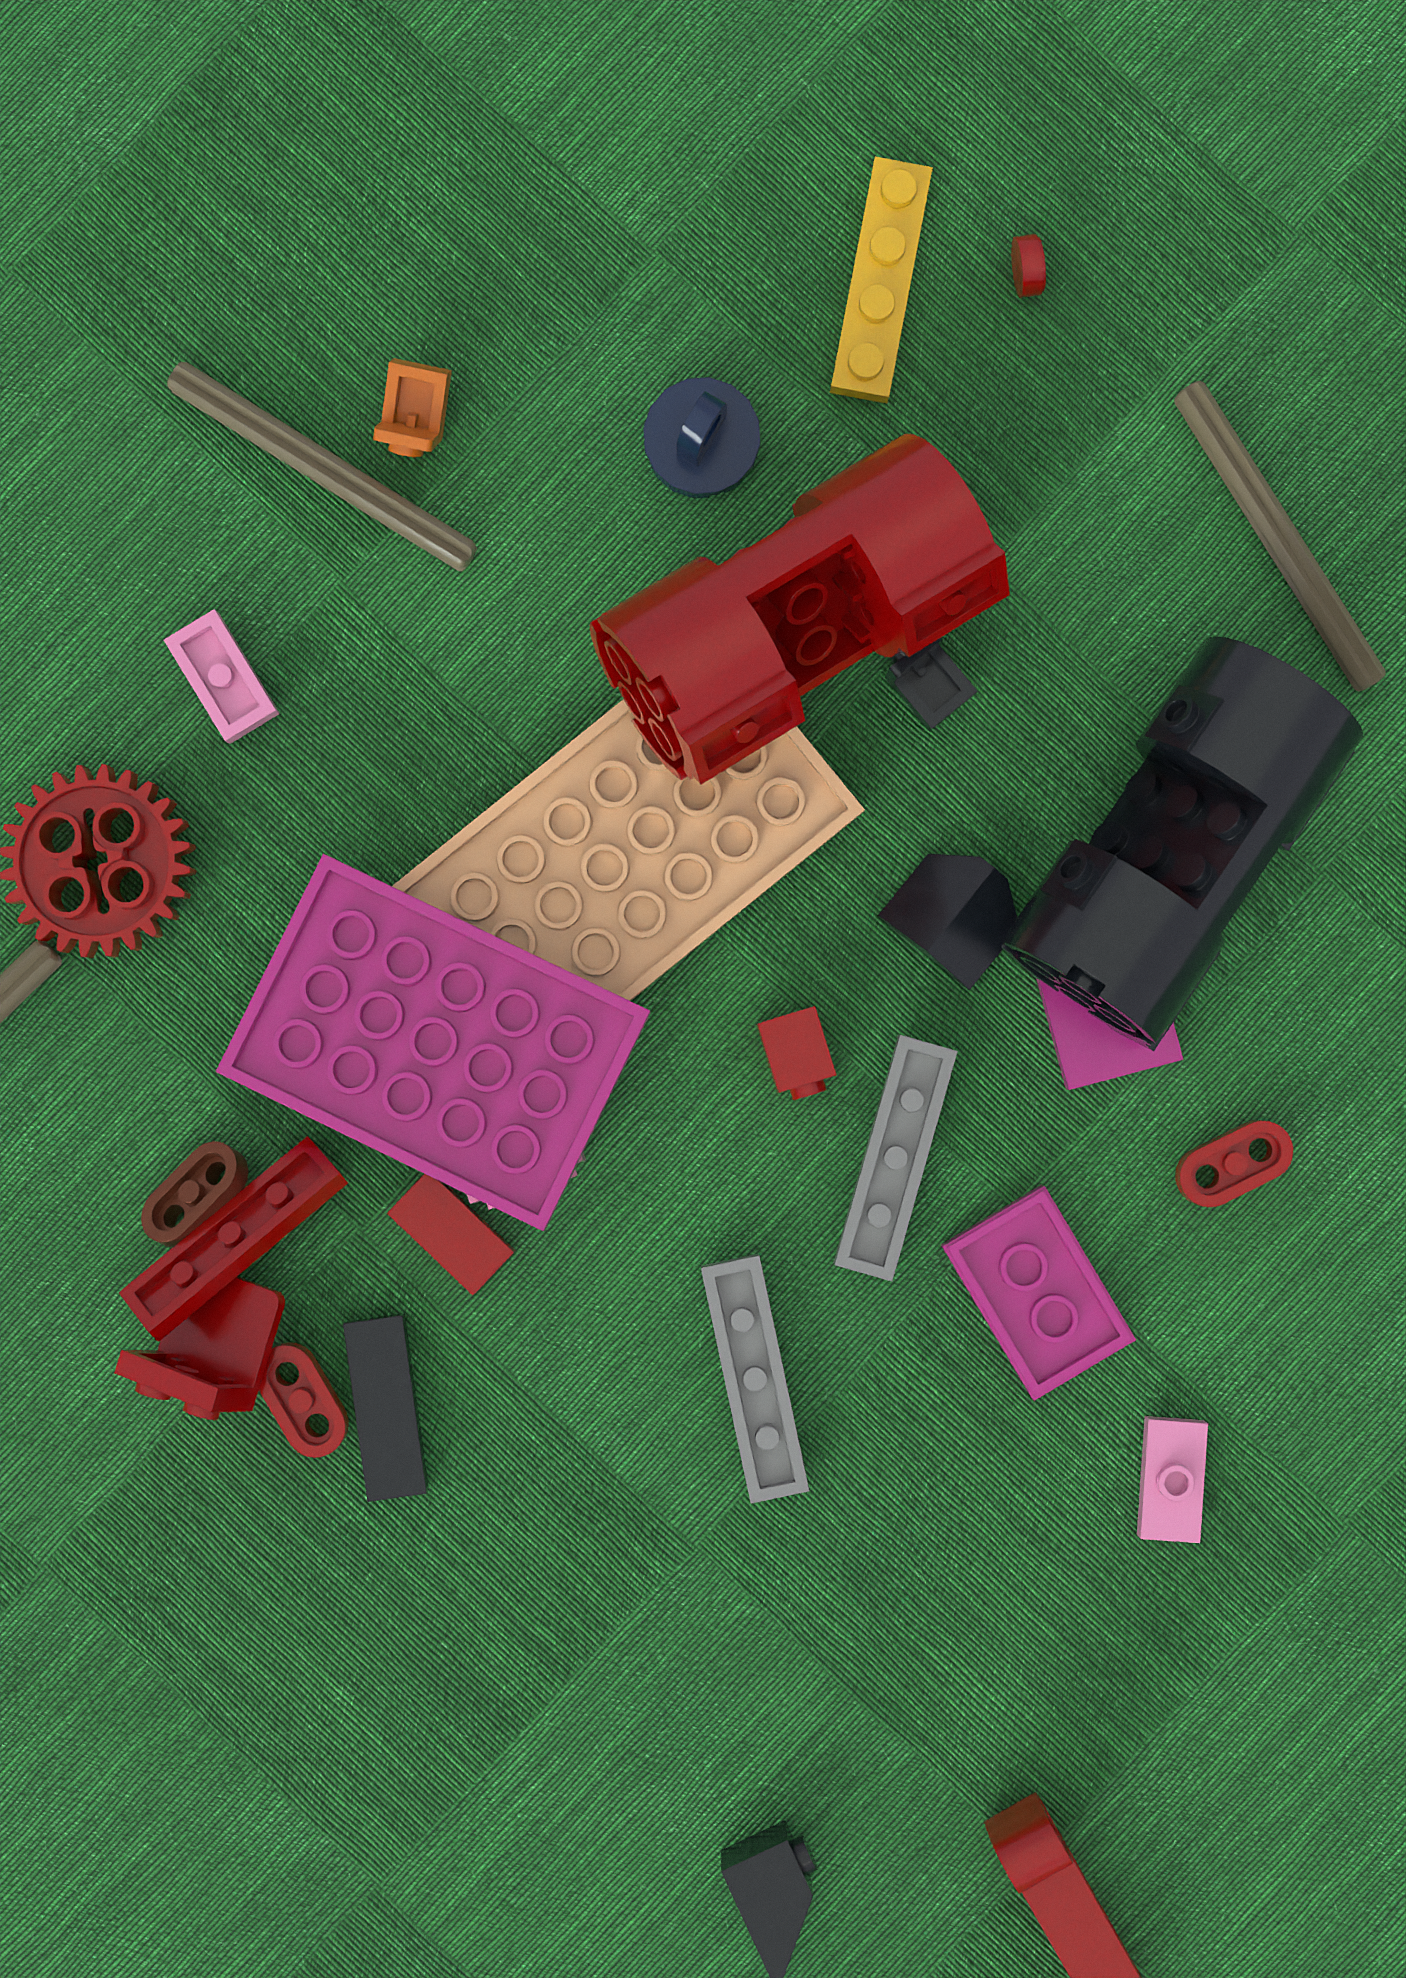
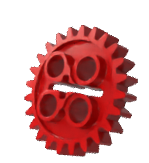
M101 764L96 780H94L89 768L83 765H76L74 783H71L64 774L56 771L52 773L54 791L50 792L34 784L31 789L38 803L34 807L18 802L14 805L18 813L24 818L22 825L4 824L2 828L9 835L16 838L14 846L0 848L1 856L13 859V867L0 872V879L16 882L17 888L11 891L4 899L6 903L26 904L27 907L17 919L20 924L30 925L38 921L41 922L35 935L38 941L47 942L58 933L57 951L69 953L75 947L78 940L81 957L94 958L99 943L106 957H118L120 940H123L131 950L139 951L142 949V940L139 932L144 931L152 937L161 938L163 933L157 919L162 916L178 920L180 917L177 911L169 904L172 898L190 899L191 894L179 886L178 882L179 877L196 875V869L181 864V856L195 851L196 846L189 842L178 841L177 835L185 831L190 825L184 819L168 820L167 817L173 812L177 803L168 797L154 803L159 790V786L155 783L147 781L136 791L138 774L126 769L117 783L114 768L106 764ZM90 809L95 813L93 834L86 822V812ZM129 812L134 821L132 835L126 841L116 843L110 833L111 824L119 814ZM70 822L75 831V839L71 847L66 851L58 853L52 843L53 833L60 824ZM97 851L108 856V862L100 864L98 872L89 870L87 867L88 861L97 857ZM137 870L143 879V890L137 899L126 902L120 893V882L127 873ZM78 880L84 890V899L76 910L68 912L61 900L62 892L69 882ZM102 890L109 902V911L106 914H102L100 910Z

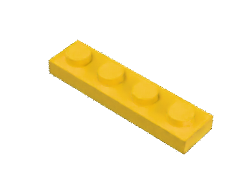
M876 156L874 158L830 393L888 403L933 167Z

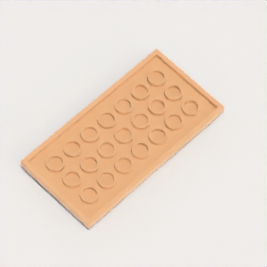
M623 699L392 887L631 1001L861 815L865 809L797 726L702 785L695 778L690 780L686 777L680 780L663 765L644 741L631 721L635 716Z

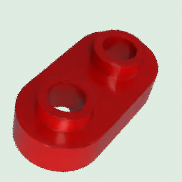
M1252 1120L1243 1123L1185 1153L1176 1167L1175 1180L1180 1193L1194 1204L1203 1207L1223 1205L1282 1175L1290 1166L1293 1158L1292 1140L1289 1134L1276 1123L1263 1120ZM1260 1138L1265 1142L1267 1151L1261 1160L1255 1161L1249 1154V1146L1252 1141ZM1203 1165H1209L1214 1172L1212 1183L1206 1187L1199 1186L1195 1178L1197 1170Z
M291 1342L274 1346L269 1355L259 1392L288 1442L298 1453L313 1458L323 1457L332 1453L343 1442L348 1432L349 1419L344 1406L310 1350L300 1344ZM283 1362H291L297 1366L299 1377L296 1382H287L282 1379L279 1370ZM312 1414H322L328 1419L329 1429L326 1433H316L311 1429L309 1419Z

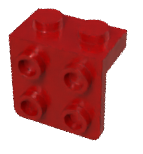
M237 1276L160 1341L158 1350H121L114 1373L137 1382L135 1391L141 1395L159 1400H170L171 1397L184 1401L182 1410L196 1417L217 1420L220 1412L253 1411L285 1307V1298L279 1291Z

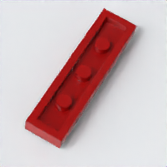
M307 1136L123 1288L119 1294L148 1333L159 1342L346 1186L348 1182Z

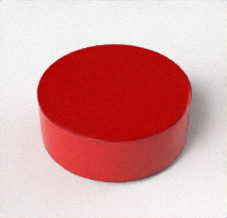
M1036 234L1013 237L1011 260L1016 293L1019 298L1041 295L1046 285V265L1041 239Z

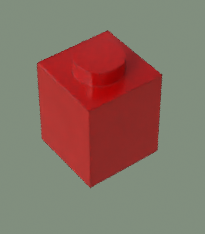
M815 1006L756 1024L778 1093L790 1090L792 1100H796L827 1090L824 1079L835 1076L836 1072Z

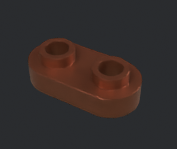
M218 1141L207 1142L196 1148L146 1200L141 1214V1223L146 1235L152 1240L170 1248L178 1244L244 1189L248 1179V1164L244 1156L232 1147ZM225 1170L223 1178L218 1183L219 1175ZM184 1212V1218L176 1225L178 1216Z

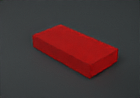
M426 1174L387 1213L472 1295L516 1251L449 1186Z

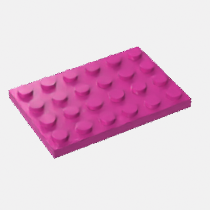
M323 854L215 1072L541 1231H545L651 1011Z

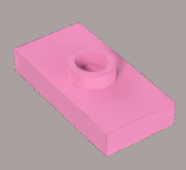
M1144 1417L1137 1536L1140 1539L1200 1543L1208 1423L1204 1420Z

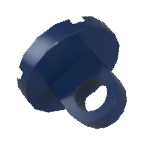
M710 377L685 379L665 389L651 405L643 427L645 454L655 476L673 492L694 499L709 498V495H718L737 488L753 470L760 450L759 419L749 399L733 385Z

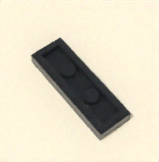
M405 1313L346 1321L343 1323L367 1502L427 1494L429 1485Z

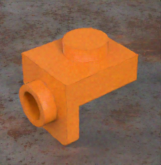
M393 358L388 365L382 419L374 428L373 440L388 443V450L402 456L421 457L424 451L431 452L442 441L452 370Z

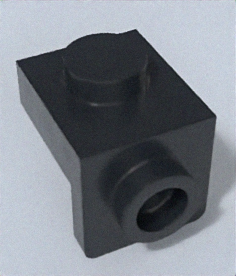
M942 638L937 639L910 657L903 651L889 657L894 664L888 669L885 679L929 732L978 692L940 646L943 641Z

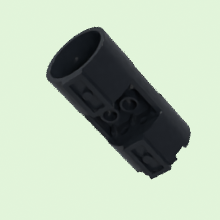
M1218 636L1207 638L1136 741L1137 750L1144 758V762L1136 774L1129 779L1124 792L1103 823L1096 828L1090 842L1087 844L1078 839L1068 842L1007 932V936L1002 942V949L1034 977L1055 991H1061L1067 997L1088 1009L1089 1014L1104 1022L1111 1029L1154 1051L1220 954V949L1225 943L1221 933L1278 848L1285 851L1290 850L1355 753V748L1363 738L1360 724L1351 712L1331 693L1286 662L1238 640Z

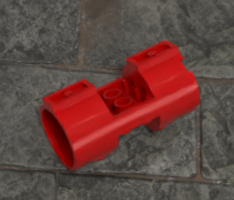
M914 434L899 436L799 496L796 503L792 505L794 518L788 521L784 527L752 546L739 550L720 565L715 564L706 557H696L590 622V635L593 646L612 689L619 687L625 703L635 716L631 720L657 758L680 780L686 777L690 780L695 778L702 785L806 721L800 696L872 652H876L884 657H892L903 651L910 657L1010 595L1005 552L994 542L986 519L961 476L950 462L925 439Z

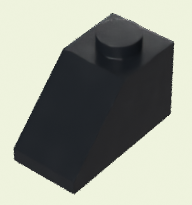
M785 1820L721 1850L722 1875L770 1978H784L813 1898L810 1873L818 1870L805 1837L801 1835L794 1839Z

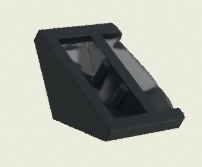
M927 854L877 915L967 990L973 987L1003 950L1001 947L1003 945L1002 942L1017 919L1008 879L980 856Z

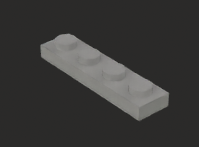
M898 1035L836 1251L834 1265L893 1281L958 1051Z
M759 1253L702 1265L703 1281L750 1503L808 1492L807 1477Z

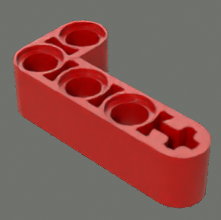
M1036 1791L985 1820L984 1824L990 1841L1004 1870L1019 1894L1022 1893L1069 1977L1142 1978Z

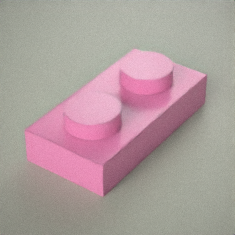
M215 609L164 639L173 657L227 743H233L280 714L221 615Z

